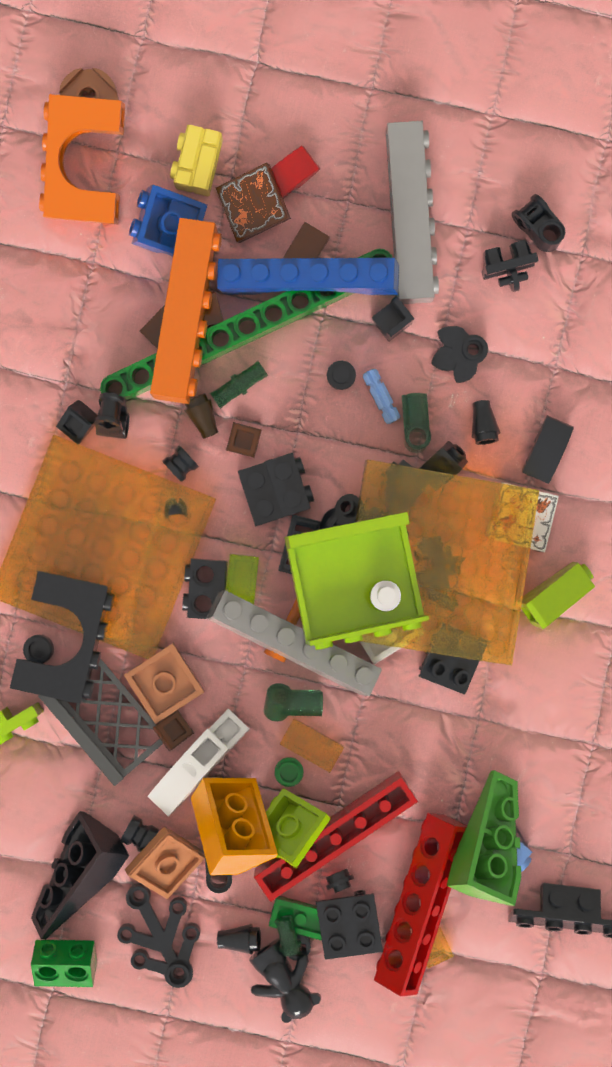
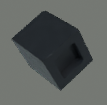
M395 296L390 304L375 314L371 320L388 342H390L413 323L414 317L400 299Z

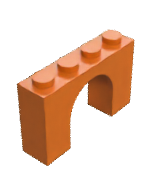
M49 94V102L44 104V119L48 121L47 133H43L42 148L43 151H46V163L41 165V180L45 181L44 193L40 194L39 208L40 211H43V217L118 225L120 195L77 188L69 180L65 172L64 155L71 141L81 134L95 132L124 135L125 104L120 100Z

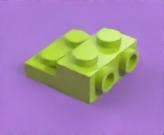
M284 788L278 796L273 798L270 807L266 811L278 853L276 858H281L297 868L331 819L327 813Z

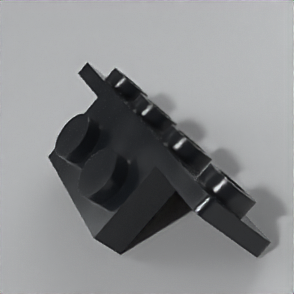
M543 883L540 888V911L513 909L508 915V921L516 923V926L521 928H532L534 925L545 926V929L548 931L557 932L562 931L564 928L573 929L574 933L579 935H590L592 932L603 933V936L606 938H612V920L601 919V890Z

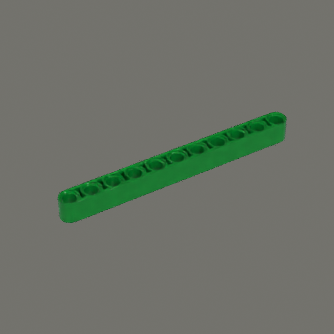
M379 248L358 258H392V255L387 250ZM286 291L207 329L205 338H200L199 346L202 347L203 352L201 366L354 293L334 291L330 296H323L319 291ZM296 296H304L308 300V305L305 308L298 309L293 306L292 300ZM271 308H277L282 312V316L277 321H270L266 318V312ZM250 320L254 322L256 326L252 333L244 334L239 330L243 321ZM218 333L227 334L229 336L228 343L221 347L216 346L213 343L215 335ZM157 353L105 377L100 386L101 394L109 393L110 385L115 382L122 384L123 388L120 396L124 397L126 401L151 390ZM139 370H147L149 372V379L144 384H137L135 382V375Z

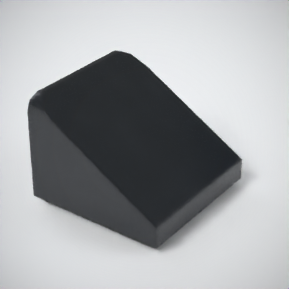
M77 400L67 408L56 427L79 445L95 426L94 422L97 414L82 401Z

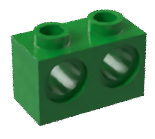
M35 941L31 960L34 986L93 987L97 966L94 941Z

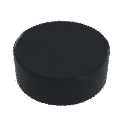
M34 635L28 638L23 646L25 658L34 662L45 663L54 653V645L50 638L45 635Z

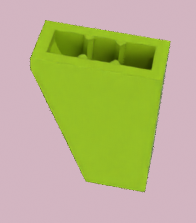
M571 562L516 602L533 626L544 629L595 587L591 581L594 576L585 564L580 565L578 562Z

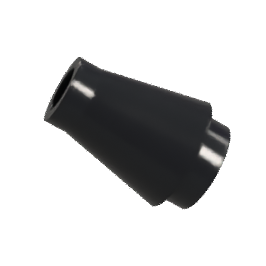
M481 400L474 402L472 438H475V444L486 445L499 441L498 435L501 432L491 409L490 401Z
M249 924L218 931V949H228L247 954H253V951H260V928Z

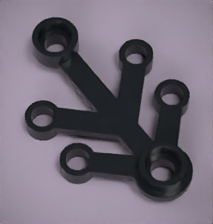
M136 883L129 888L126 894V901L131 908L140 910L152 936L138 932L132 924L126 923L119 928L117 937L121 943H133L159 951L165 961L150 958L146 950L138 949L134 951L131 957V965L135 969H147L163 974L166 982L172 987H185L191 982L193 977V967L189 962L194 942L199 939L200 927L192 922L185 925L182 932L184 941L177 957L172 944L181 916L185 914L187 909L186 900L182 897L172 899L169 906L170 915L164 931L149 902L151 897L149 888L141 883ZM141 890L144 893V898H136L134 892ZM181 903L183 910L176 911L173 908V904ZM190 928L194 929L197 935L190 937L186 931ZM125 929L130 930L132 936L126 938L122 935V931ZM141 955L145 958V962L138 963L135 957ZM182 968L184 974L178 976L174 973V969Z

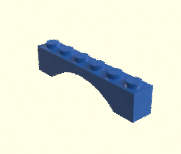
M395 258L218 259L217 289L226 295H257L280 291H336L366 295H398L399 264Z

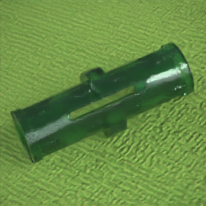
M257 360L240 374L230 376L231 380L210 394L221 409L240 394L243 396L247 394L249 388L265 377H268V374Z

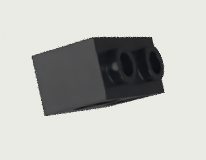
M193 558L191 559V564L185 565L184 581L189 582V593L183 594L182 610L187 611V618L206 619L210 610H199L196 606V600L200 595H205L210 598L213 604L218 592L226 590L228 561ZM202 566H208L213 570L214 576L210 582H203L199 579L198 571Z

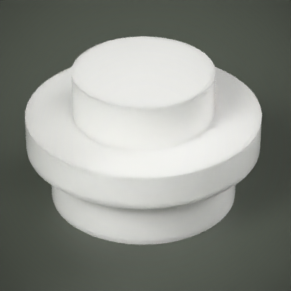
M380 581L372 587L370 600L378 610L391 611L398 606L401 600V592L395 583Z

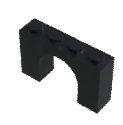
M38 571L31 600L64 607L72 611L81 622L83 643L73 659L58 666L17 659L10 689L78 704L85 703L86 698L90 699L94 688V681H90L92 670L98 669L101 652L97 651L99 640L104 641L108 628V623H105L104 619L106 611L111 612L115 594H111L112 588Z

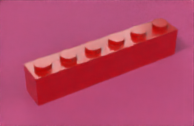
M399 771L331 816L330 821L297 868L281 858H273L255 868V880L271 902L416 804L418 800L401 773Z

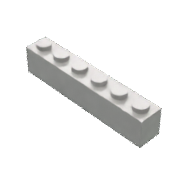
M423 121L387 123L386 147L394 258L399 264V289L397 297L403 304L430 303L435 297L434 294H439L438 276H433L432 266L437 265L436 247H431V236H435L434 218H429V207H433L432 189H427V178L431 177L430 159L425 160V149L429 148L428 130H423Z
M226 590L218 592L206 619L359 695H371L382 671L381 668L335 645L315 650L314 645L309 646L306 644L302 628Z

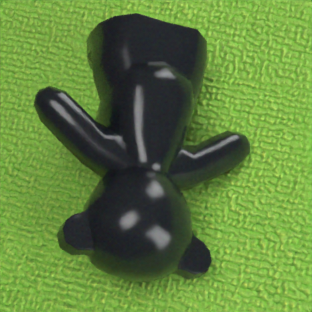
M277 938L249 958L253 967L270 984L253 985L251 993L260 997L281 998L283 1009L281 1019L284 1023H289L292 1019L306 1017L311 1013L314 1005L320 1003L321 995L319 993H311L308 988L300 984L309 962L306 954H302L298 958L295 969L292 970L280 938Z

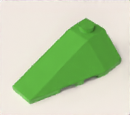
M495 770L490 772L454 855L447 882L448 887L471 897L515 906L522 877L521 866H517V848H520V837H516V819L519 817L518 781Z

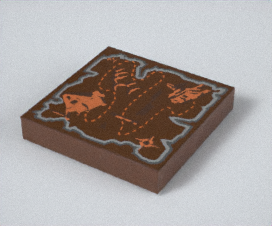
M264 163L216 187L230 227L238 243L291 219L271 166L268 163Z

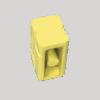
M190 124L187 125L185 133H180L177 143V150L181 151L179 161H173L170 178L174 179L175 188L207 197L210 196L223 142L222 133Z

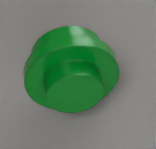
M286 757L276 764L274 773L276 780L281 785L292 787L302 780L304 771L302 764L297 759Z

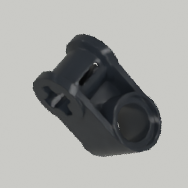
M534 194L530 198L531 201L523 208L512 212V218L541 251L552 252L558 248L564 239L565 227L550 210L543 198L538 194ZM545 230L553 231L557 236V240H547L543 232Z
M115 393L100 394V410L94 422L96 435L126 439L130 416L127 412L125 398Z

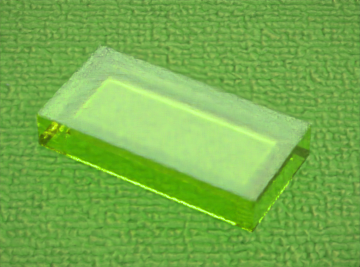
M230 554L226 591L252 604L255 602L259 557Z

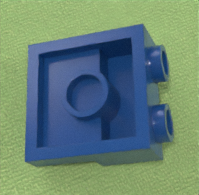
M156 185L147 187L146 191L142 190L137 200V207L141 208L139 218L133 219L129 229V236L133 237L131 244L156 253L162 252L173 256L179 218L203 221L207 204Z

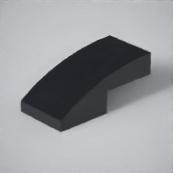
M547 415L534 440L535 444L522 468V473L549 484L563 456L574 426Z

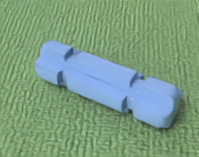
M371 369L365 372L363 379L366 385L370 386L369 391L379 411L382 410L383 413L381 415L385 423L391 424L400 418V414L397 408L393 407L392 404L394 402L384 382L381 383V376L378 370Z

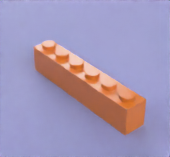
M179 218L150 391L154 399L190 404L191 396H196L198 380L194 379L195 368H200L203 353L199 349L200 338H205L207 332V321L203 319L205 309H210L212 291H208L210 280H215L217 263L213 262L215 251H220L222 234L218 233L216 224L213 222Z

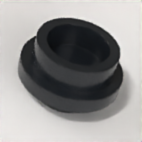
M336 361L330 365L327 371L328 383L337 390L348 389L353 385L356 378L354 367L347 361Z
M348 869L326 877L329 884L326 885L327 890L333 888L335 893L351 887L349 881L354 879L353 874L350 875Z

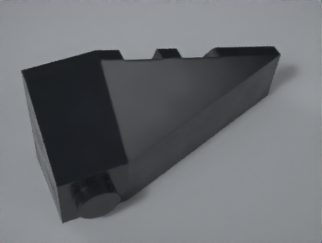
M83 811L77 814L63 836L61 842L65 846L60 858H55L51 866L54 869L50 883L43 886L31 916L40 938L44 940L109 883L130 856L116 833Z

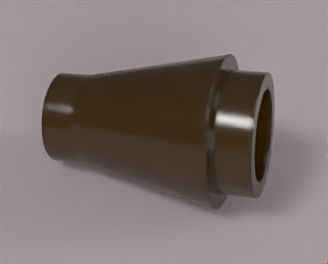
M205 393L190 399V404H185L187 409L184 411L201 433L203 439L219 432L216 426L211 399L208 400Z

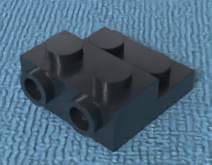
M293 453L238 471L255 527L311 509L309 503L314 501L310 485L303 486L300 475L305 474L301 458H294Z

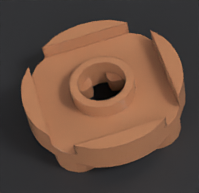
M97 68L75 69L64 78L60 85V95L83 97L82 95L85 92L89 95L94 92L96 94L94 98L119 100L112 79L105 72Z

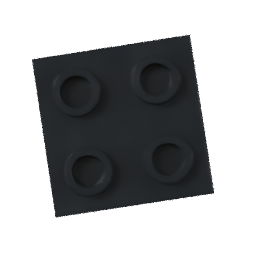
M442 622L440 627H436L437 632L434 636V641L429 643L431 648L425 652L428 655L425 657L422 666H419V670H421L419 677L465 695L488 642Z
M358 890L354 892V896L316 901L325 960L383 952L374 893L366 894L365 890Z

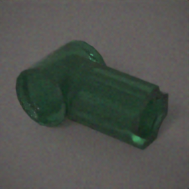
M410 393L402 395L404 445L412 453L423 452L431 441L427 394ZM412 432H420L425 437V443L419 446L411 443L409 435Z
M273 684L267 689L263 708L264 715L271 721L276 722L283 721L287 716H322L323 692L321 690H291L285 684Z

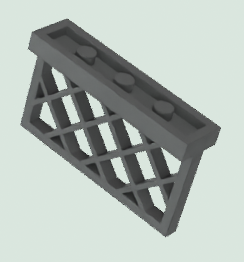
M100 658V680H90L94 681V683H99L98 701L85 700V703L97 704L96 721H84L79 716L80 704L78 703L76 704L75 711L68 703L69 701L42 695L38 697L110 782L116 786L127 774L158 749L163 742L161 739H158L152 746L139 745L140 728L153 729L152 727L156 724ZM104 672L112 681H103ZM103 684H114L120 690L119 702L101 701ZM122 694L130 703H122ZM101 704L118 706L117 723L99 722ZM121 706L134 707L138 711L137 724L120 723ZM141 716L149 725H140ZM87 724L95 725V733ZM99 725L116 726L115 744L101 742L98 738ZM119 727L137 728L135 745L118 744ZM106 747H114V756ZM118 747L135 749L134 761L125 769L117 761ZM138 749H147L138 757Z

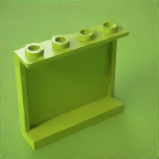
M407 512L284 537L307 645H314L315 650L333 647L332 641L344 639L345 643H353L363 640V634L373 632L374 637L392 634L391 628L403 626L404 631L421 627V622L429 620V616L424 615L417 583L406 525L410 524ZM380 581H391L400 589L401 600L398 606L391 611L378 610L371 603V589Z

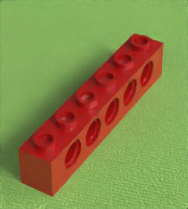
M427 813L426 819L422 823L419 841L412 853L410 869L403 881L400 900L395 906V915L390 930L386 934V943L376 966L377 971L374 981L400 997L418 994L451 888L447 886L453 858L467 825L444 814Z

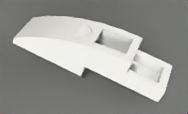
M227 709L173 765L150 792L148 797L169 817L198 787L202 778H206L209 775V772L250 729L231 710Z

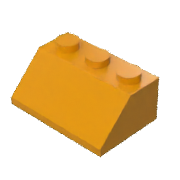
M202 778L191 797L209 874L237 875L276 858L278 853L256 778Z

